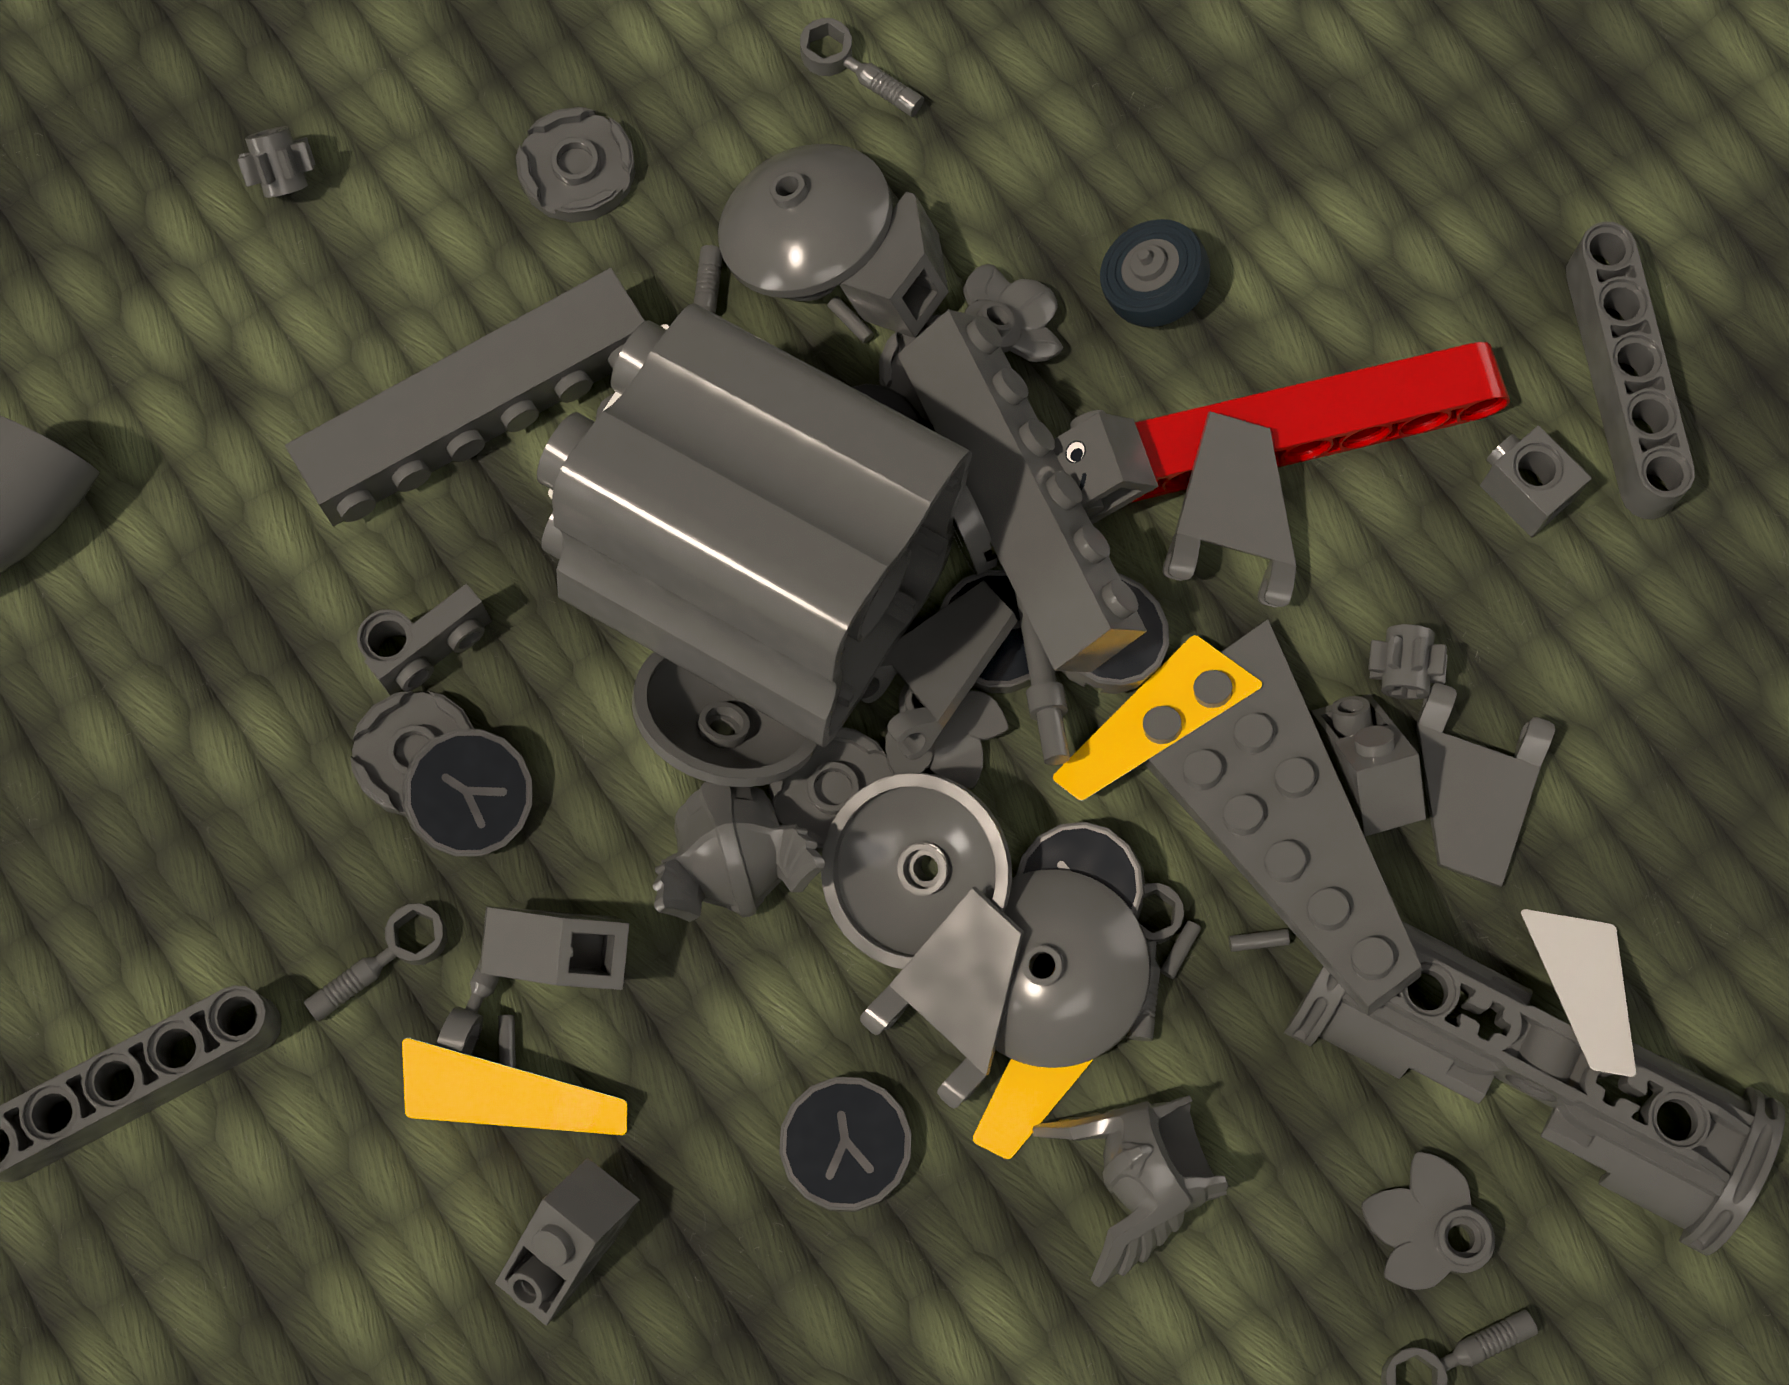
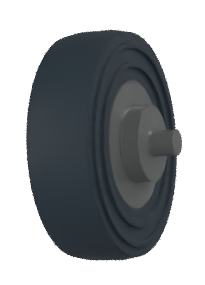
M1167 219L1146 221L1128 229L1109 247L1100 269L1102 291L1112 309L1125 321L1141 327L1163 326L1186 315L1201 300L1210 279L1209 258L1200 239L1187 226Z

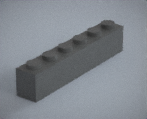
M609 268L285 444V447L333 527L343 521L353 522L371 513L376 507L377 502L395 492H407L418 488L430 478L432 472L452 461L462 462L477 455L484 448L485 443L506 431L517 432L525 429L538 418L539 413L559 402L568 403L584 396L591 389L593 383L613 372L616 360L627 339L645 320L612 268Z
M948 309L897 355L936 433L972 452L965 485H967L992 539L991 544L1054 671L1093 672L1147 632L1137 612V598L1130 587L1121 581L1109 558L1110 547L1107 540L1092 525L1080 503L1082 501V492L1074 479L1065 473L1053 450L1055 448V440L1051 432L1038 420L1027 399L1029 394L1027 385L1021 376L1011 368L1000 347L1002 345V338L999 331L988 319L982 316H974Z

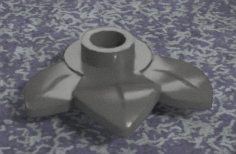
M992 264L982 265L970 274L963 287V293L968 303L964 313L988 319L1001 335L1002 345L1000 347L1004 353L1011 351L1028 361L1042 362L1054 358L1062 351L1063 346L1052 331L1045 327L1051 321L1058 308L1056 296L1048 286L1032 279H1019L1010 284Z
M906 684L899 696V713L919 708L918 704L920 701ZM969 690L931 748L916 760H910L904 756L898 748L899 742L895 741L888 731L885 752L891 773L893 774V771L894 775L923 773L929 768L933 775L950 779L968 790H972L976 787L983 768L981 741L1000 736L1008 730V724L1003 711L998 703L982 691Z
M1423 1152L1414 1154L1410 1167L1409 1189L1398 1188L1382 1191L1365 1199L1361 1204L1365 1221L1370 1230L1383 1243L1394 1248L1386 1262L1384 1278L1403 1288L1411 1290L1428 1289L1436 1286L1450 1272L1469 1273L1476 1271L1489 1261L1494 1252V1229L1489 1219L1480 1210L1471 1206L1470 1190L1466 1178L1457 1168L1435 1155ZM1454 1226L1463 1228L1469 1235L1470 1243L1464 1252L1454 1250L1449 1244L1448 1233Z

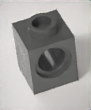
M1538 425L1521 441L1512 434L1494 449L1486 459L1492 467L1480 487L1533 538L1576 500L1592 477ZM1525 469L1534 472L1541 479L1543 486H1534L1527 483L1520 476L1519 470Z

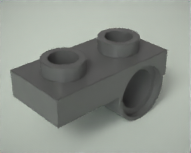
M466 583L415 623H412L404 614L396 610L385 609L370 614L359 627L357 643L361 653L366 658L364 662L391 696L401 690L407 692L421 686L433 674V666L453 651L455 653L463 652L477 643L485 632L484 627L491 623L492 620L482 601ZM393 636L406 637V643L399 653L390 657L379 656V649L388 638Z

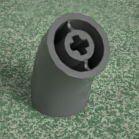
M0 416V575L30 555L54 534L79 506L100 475L96 468L73 452L3 416Z

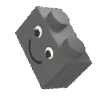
M1094 410L1076 417L1070 423L1071 429L1054 439L1055 448L1053 450L1065 473L1071 476L1082 492V501L1080 503L1092 524L1158 487L1134 419L1106 414L1103 410Z

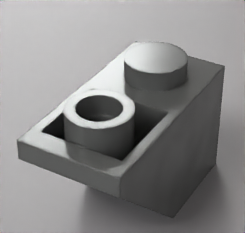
M906 192L893 208L888 232L874 256L858 272L839 285L863 321L913 338L917 336L949 291L939 233L917 196Z
M1371 694L1361 697H1343L1336 700L1332 705L1311 711L1312 720L1364 837L1426 819L1419 753Z
M486 906L479 972L557 986L623 990L629 923L617 916Z
M587 1158L542 1199L495 1284L511 1296L518 1305L528 1310L547 1326L615 1242L640 1199Z

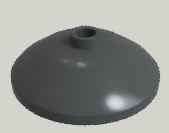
M828 143L811 144L778 153L755 167L738 184L726 202L718 228V242L722 257L731 273L739 282L763 295L778 298H795L813 295L830 289L858 272L881 246L892 218L893 206L889 186L880 168L873 160L860 151L847 146Z
M655 652L645 660L638 671L632 693V711L636 725L642 737L657 755L689 776L723 786H762L780 781L794 774L815 753L818 744Z
M905 773L877 780L862 788L843 805L826 835L822 851L825 866L821 871V879L828 908L836 924L849 941L870 958L882 964L903 969L973 887L978 888L1001 911L1005 912L1012 884V865L1004 833L997 819L982 800L964 786L950 779L927 773ZM926 855L932 857L937 862L938 872L934 879L927 877L922 870V860Z
M1056 869L1032 871L1013 877L1010 897L1004 913L1024 931L996 1050L1010 1059L1036 1067L1063 1068L1091 1061L1118 1044L1131 1030L1143 1010L1151 978V959L1144 931L1125 901L1110 888L1091 877L1076 872ZM1048 953L1055 961V970L1050 977L1040 979L1034 972V961L1039 955Z

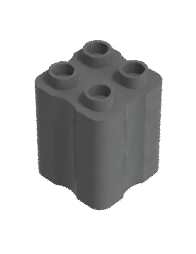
M692 303L681 311L668 329L650 320L641 323L627 339L613 368L611 387L621 396L610 407L605 409L595 422L578 412L570 414L559 424L550 437L541 455L537 469L538 482L553 490V512L543 533L542 549L559 559L556 569L559 599L824 748L830 744L864 695L878 667L896 642L904 635L935 588L949 558L955 533L953 519L966 484L972 452L705 308Z

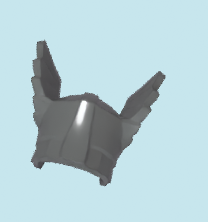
M704 782L700 789L694 792L676 813L674 830L677 838L678 852L661 860L662 864L655 867V873L658 876L652 885L653 889L657 891L654 906L659 913L676 916L688 922L701 917L702 901L728 908L730 911L739 914L742 918L750 917L757 913L764 898L781 881L785 883L790 892H803L810 881L824 869L825 861L815 850L817 842L807 836V828H799L797 824H779L771 800L761 789L757 787L723 786Z
M1190 1095L1170 1102L1150 1104L1148 1101L1120 1109H1112L1104 1114L1096 1112L1083 1117H1067L1058 1122L1042 1123L1033 1126L1034 1137L1076 1141L1105 1139L1103 1152L1104 1170L1102 1172L1105 1186L1109 1193L1116 1195L1122 1204L1133 1213L1108 1229L1103 1250L1090 1279L1098 1288L1107 1283L1116 1274L1125 1276L1138 1261L1146 1262L1156 1246L1163 1245L1171 1232L1178 1231L1184 1221L1185 1213L1202 1206L1206 1201L1227 1195L1228 1182L1226 1177L1213 1175L1198 1141L1190 1115V1102L1193 1101Z

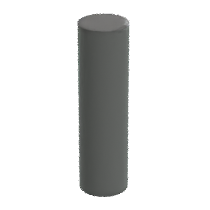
M835 296L830 300L827 307L863 344L868 343L873 338L874 332L839 296Z
M1191 921L1186 922L1161 967L1160 972L1171 979L1175 978L1202 929L1199 925Z
M1287 929L1228 937L1231 952L1285 946L1290 943Z
M515 1015L498 1016L499 1064L516 1068Z

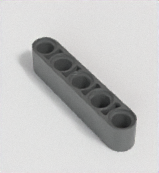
M1600 222L1594 224L1585 232L1566 266V278L1621 499L1625 507L1633 515L1642 519L1655 520L1665 516L1691 488L1695 478L1694 465L1636 241L1632 233L1624 226L1615 222ZM1592 255L1605 258L1610 265L1597 262ZM1605 309L1617 311L1624 320L1612 318ZM1618 363H1625L1636 370L1638 376L1626 374ZM1632 419L1645 421L1651 427L1653 433L1641 431L1635 426ZM1646 475H1654L1660 478L1665 483L1668 491H1661L1652 486Z
M234 985L224 988L0 1105V1134L6 1133L10 1143L6 1157L0 1162V1181L14 1182L21 1180L265 1051L275 1043L280 1034L282 1021L279 1010L273 1002L246 986ZM254 1005L257 1012L254 1026L246 1034L234 1036L231 1024L235 1013L244 1006ZM193 1036L196 1044L194 1056L185 1066L175 1068L171 1059L173 1048L181 1039ZM131 1068L134 1075L133 1087L124 1098L115 1101L111 1093L112 1081L119 1072ZM68 1100L72 1108L71 1120L64 1129L54 1133L50 1125L51 1113L57 1105Z

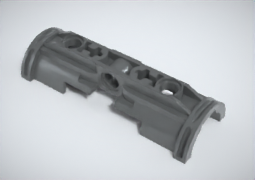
M1403 921L1404 928L1422 966L1421 974H1429L1435 977L1442 985L1444 998L1438 1009L1423 1010L1414 1005L1409 998L1408 987H1406L1367 1016L1325 967L1322 966L1284 1031L1285 1034L1311 1047L1316 1039L1320 1037L1398 1079L1410 1068L1477 1104L1485 1097L1493 1078H1496L1552 1107L1553 1109L1540 1137L1606 1171L1601 1176L1599 1185L1684 1229L1679 1242L1705 1256L1716 1252L1727 1242L1757 1199L1776 1158L1784 1131L1785 1107L1780 1101L1764 1095L1753 1087H1746L1743 1096H1740L1684 1066L1632 1042L1636 1075L1633 1077L1618 1075L1620 1076L1618 1088L1634 1098L1646 1095L1647 1088L1653 1091L1652 1096L1642 1105L1638 1121H1636L1632 1116L1640 1108L1639 1105L1623 1098L1612 1101L1609 1105L1602 1100L1605 1089L1596 1084L1597 1078H1606L1612 1075V1073L1595 1071L1590 1068L1571 1025L1534 1006H1528L1532 997L1531 989L1463 955V952ZM1460 991L1468 995V999L1460 1007L1476 1015H1480L1488 1008L1493 1009L1497 1013L1494 1023L1503 1029L1502 1034L1494 1033L1486 1040L1480 1038L1477 1035L1480 1024L1464 1014L1454 1018L1453 1025L1445 1021V1017L1457 1005ZM1665 1102L1680 1104L1690 1115L1691 1130L1689 1135L1682 1141L1666 1137L1658 1127L1657 1113Z

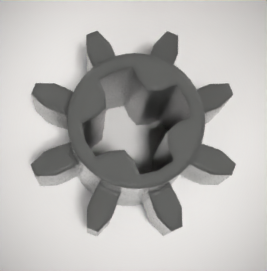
M280 126L251 134L245 138L249 152L239 154L237 161L246 187L260 183L264 197L271 198L293 193L308 186L304 172L315 169L314 165L316 164L307 137L293 140L289 126Z
M1411 624L1391 626L1386 631V642L1371 641L1368 670H1370L1369 678L1372 680H1382L1381 692L1389 697L1405 700L1427 698L1430 695L1431 683L1445 684L1448 656L1446 654L1447 646L1442 644L1434 645L1435 633L1427 627Z

